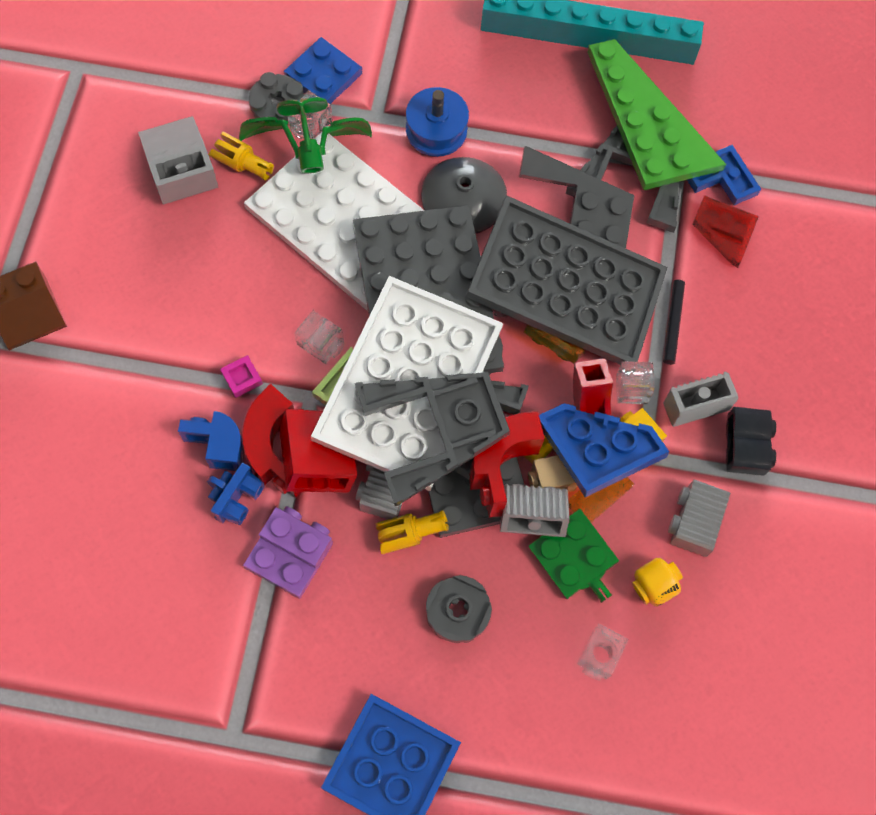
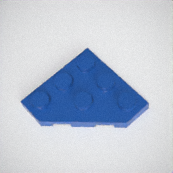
M565 403L539 415L543 434L584 497L667 458L669 450L652 426L641 423L638 426L624 423L618 417L595 412V414L576 410V406Z

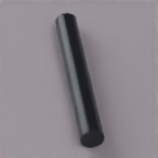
M674 280L663 359V362L669 365L675 364L685 289V281Z

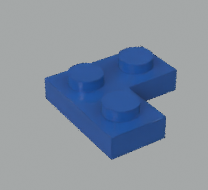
M733 145L716 151L719 157L726 163L723 171L687 179L695 193L720 183L733 205L758 196L761 191L760 186Z

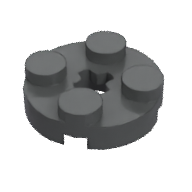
M272 72L264 73L249 92V103L254 117H276L278 120L292 121V124L298 121L300 114L292 116L280 115L277 112V104H272V99L279 97L283 101L301 100L305 98L302 84L286 75H275Z
M458 575L444 581L442 580L432 588L426 602L427 622L440 638L453 643H468L484 632L491 618L492 607L483 585L473 578ZM459 601L465 603L464 609L468 613L460 615L458 618L454 617L453 610L449 606L451 604L457 605Z

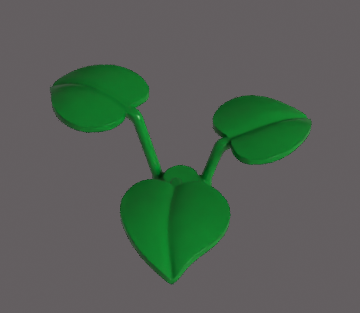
M309 97L301 100H285L277 104V112L280 115L292 116L300 114L304 140L300 142V147H298L288 127V121L278 120L276 117H261L244 121L240 126L239 140L242 141L268 131L284 129L295 152V158L299 159L301 173H316L324 170L322 155H326L325 144L328 134L331 136L361 134L372 137V130L368 121L363 118L354 117L331 122L330 126L322 128L320 145L317 144V140L310 139L306 113L322 111L328 107V103L324 98Z

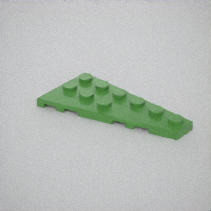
M615 39L589 45L587 53L643 190L724 170L726 163Z

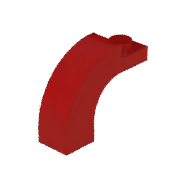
M606 359L576 362L573 372V399L576 410L590 414L599 412L611 415L613 380Z
M270 384L257 396L247 412L243 425V446L255 476L264 483V486L274 478L272 480L274 486L280 492L286 494L284 463L274 454L273 444L285 409L293 410L294 406L291 401ZM301 492L289 493L296 498Z
M538 411L518 413L506 417L510 434L473 458L469 475L470 490L480 489L482 506H487L489 518L502 516L503 509H505L507 503L500 466L514 457L539 455L545 438Z

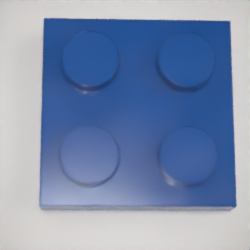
M320 37L284 70V75L300 82L303 86V92L308 96L326 99L329 106L362 75V66Z

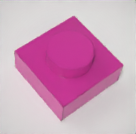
M248 355L220 369L235 398L263 384Z

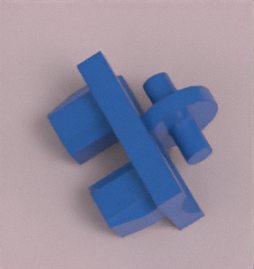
M243 462L234 475L225 470L220 479L210 476L207 483L213 487V490L208 498L216 502L210 511L215 515L214 518L221 523L227 520L241 525L249 510L238 503V500L243 493L256 500L264 490V483L253 475L251 467Z

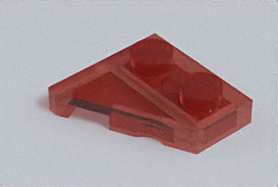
M704 195L692 225L733 266L738 268L759 216Z

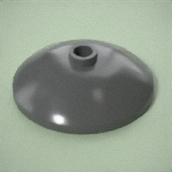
M470 157L452 158L436 165L427 174L421 192L422 205L425 211L469 205L475 234L485 231L495 224L503 201L507 196L506 185L501 175L486 162ZM461 184H468L470 186L463 187Z

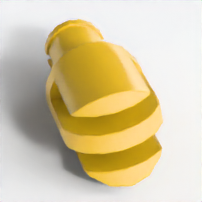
M222 131L220 136L223 140L217 139L214 144L220 152L211 149L209 156L238 172L248 170L265 181L269 179L270 176L266 172L272 174L274 164L254 155L253 148L250 145Z
M442 510L420 518L410 513L375 523L376 529L379 531L377 534L378 540L382 543L380 545L381 554L419 545L424 536L449 531V525L445 523L448 522L445 512Z

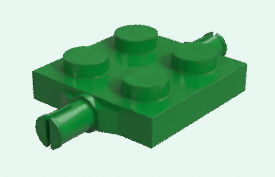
M578 509L569 516L566 537L542 535L528 546L566 599H569L578 591L589 587L601 603L606 599L599 589L602 590L607 598L612 596V593L609 592L601 579L607 570L619 562V559L581 509Z

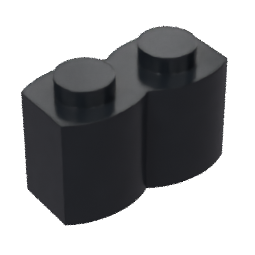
M733 407L727 415L726 425L727 472L764 476L775 466L776 450L772 449L771 438H774L776 434V421L772 420L771 410Z

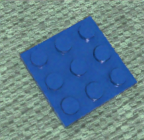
M370 694L321 789L368 815H426L461 742Z

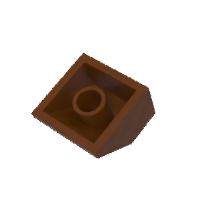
M37 262L0 276V335L9 351L67 327L47 278Z

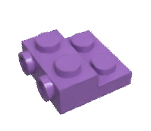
M286 506L282 511L276 507L259 533L260 539L243 566L250 572L301 599L332 547L333 541L328 536L330 531L323 525L313 522L310 526L300 520L302 515L296 510Z

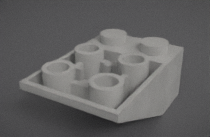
M193 116L138 132L163 205L219 188L212 163Z

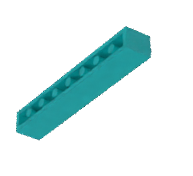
M484 0L481 31L585 48L592 44L615 39L629 55L694 65L701 47L704 26L702 21L570 0Z

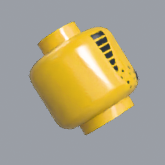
M655 558L635 571V581L632 582V585L645 605L650 602L653 606L658 607L681 592L679 580L683 579V576L673 561L667 564L665 560Z

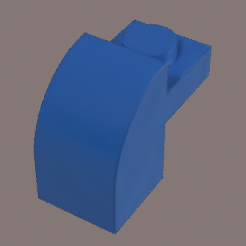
M214 411L212 423L200 417H192L190 420L180 419L178 432L183 442L208 444L205 459L211 469L237 471L244 458L243 439L236 423L229 416Z

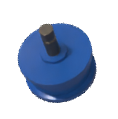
M442 87L427 88L415 94L406 108V135L410 144L417 151L435 157L446 156L457 151L467 137L469 110L466 102L456 92Z

